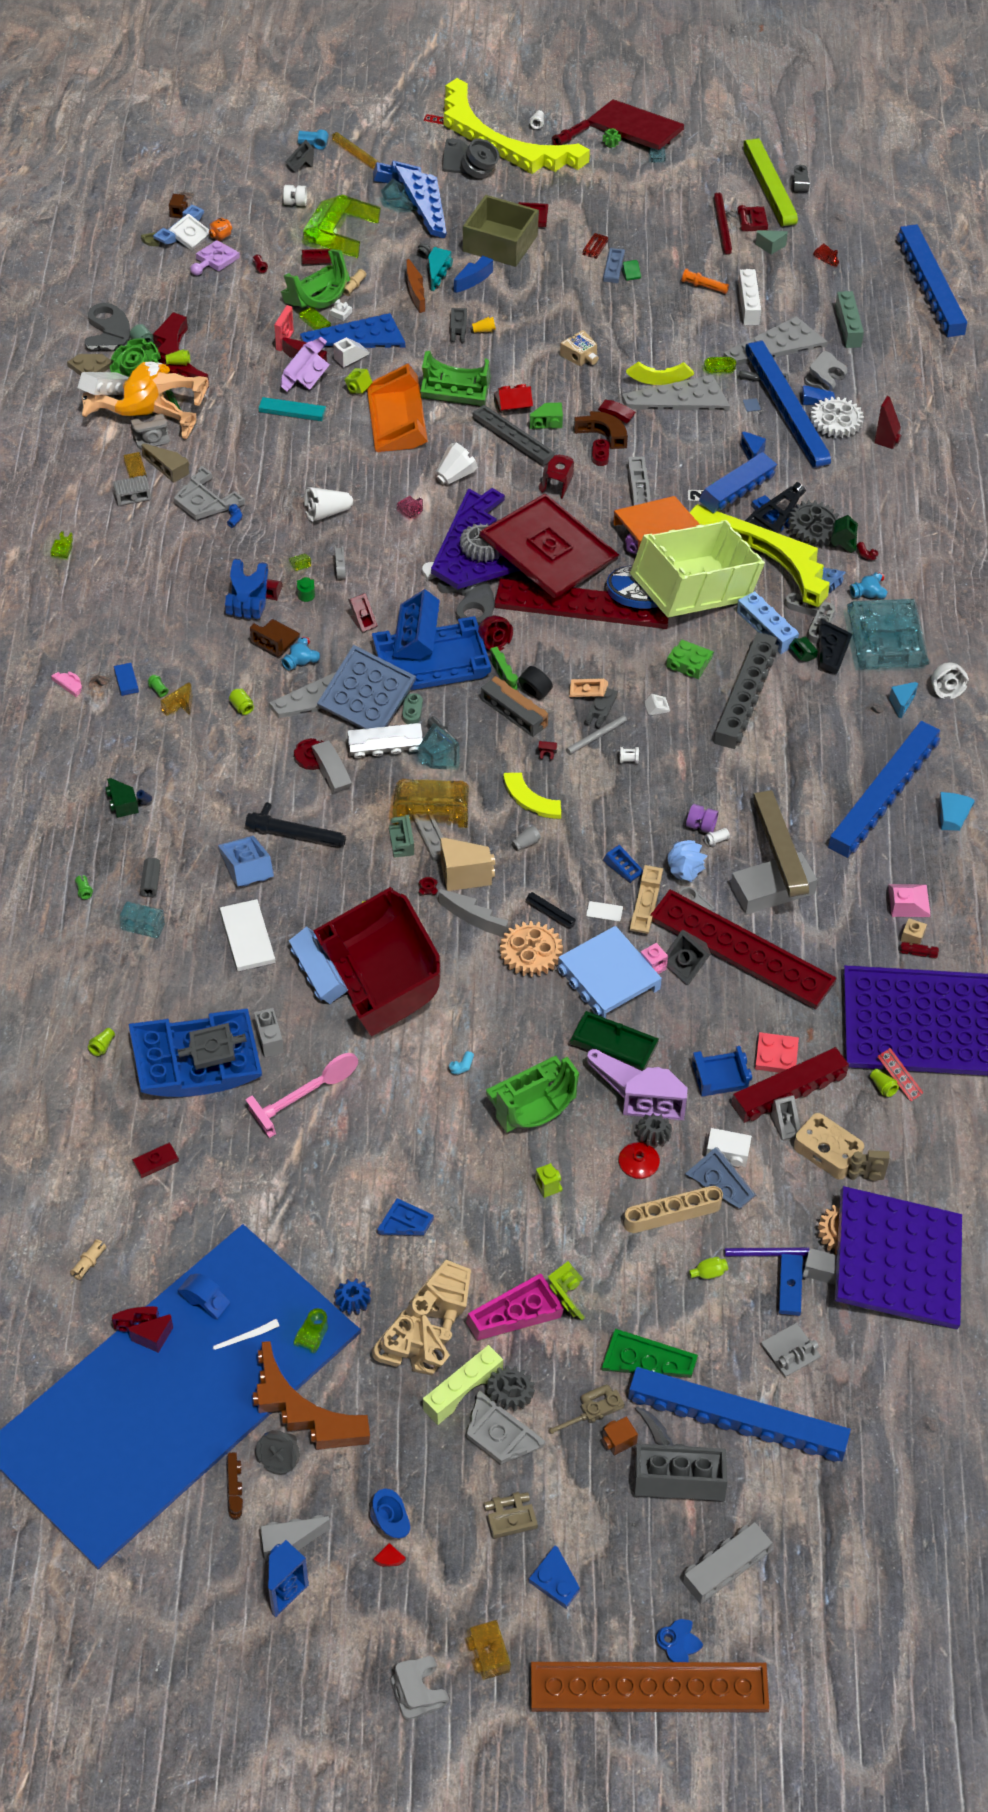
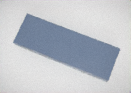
M609 249L603 282L619 283L625 255L624 249Z

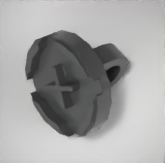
M276 1430L265 1433L256 1445V1455L259 1462L262 1461L265 1465L264 1468L275 1474L288 1473L296 1466L300 1457L296 1436Z

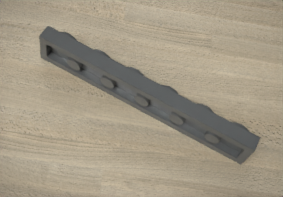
M486 405L473 412L474 419L540 464L544 465L554 457V451Z

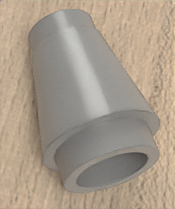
M534 826L527 827L512 841V844L518 851L538 843L541 836Z

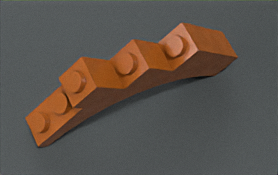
M262 1342L261 1350H258V1363H263V1370L259 1371L260 1384H257V1392H253L254 1406L258 1405L259 1413L281 1411L282 1424H287V1431L310 1429L311 1442H315L316 1450L369 1444L368 1415H347L332 1412L318 1407L303 1398L289 1385L281 1374L273 1356L271 1342Z

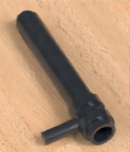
M269 802L264 804L261 813H248L246 817L245 827L252 831L260 830L261 833L268 834L270 832L335 847L344 846L346 842V835H343L341 832L272 818L268 815L272 807Z

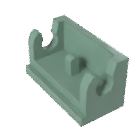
M409 815L392 818L391 823H399L389 825L394 858L413 856L414 840Z

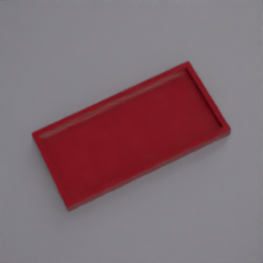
M614 99L587 119L592 127L603 131L616 129L621 137L660 150L684 130L683 123Z

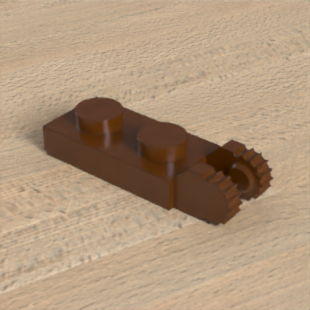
M237 1452L227 1455L229 1517L233 1520L241 1518L243 1499L239 1497L242 1495V1482H238L237 1474H241V1460L237 1461Z

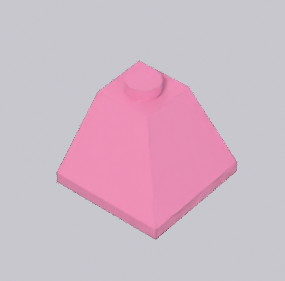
M888 885L892 917H930L927 885Z

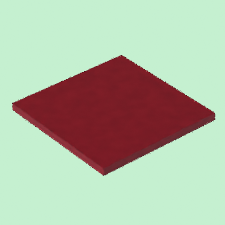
M546 493L489 525L479 533L480 537L554 599L611 564L619 557L615 550Z

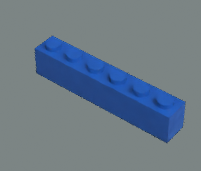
M762 452L705 488L699 502L712 513L723 510L727 504H732L738 497H743L747 491L751 492L755 486L763 484L766 479H771L775 474L774 470L777 464Z

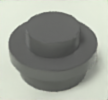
M419 244L417 253L421 257L427 258L431 253V248L427 244Z

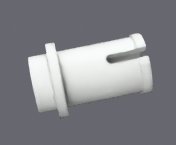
M726 828L713 833L708 832L704 836L708 846H715L716 843L730 838Z

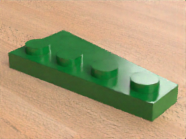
M615 1329L602 1371L635 1373L636 1367H640L667 1376L692 1378L698 1355Z

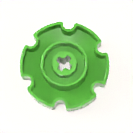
M142 338L132 339L127 342V345H121L115 350L111 357L113 364L110 365L111 372H117L130 377L132 371L142 362L159 363L158 360L161 359V355L153 342L147 343Z

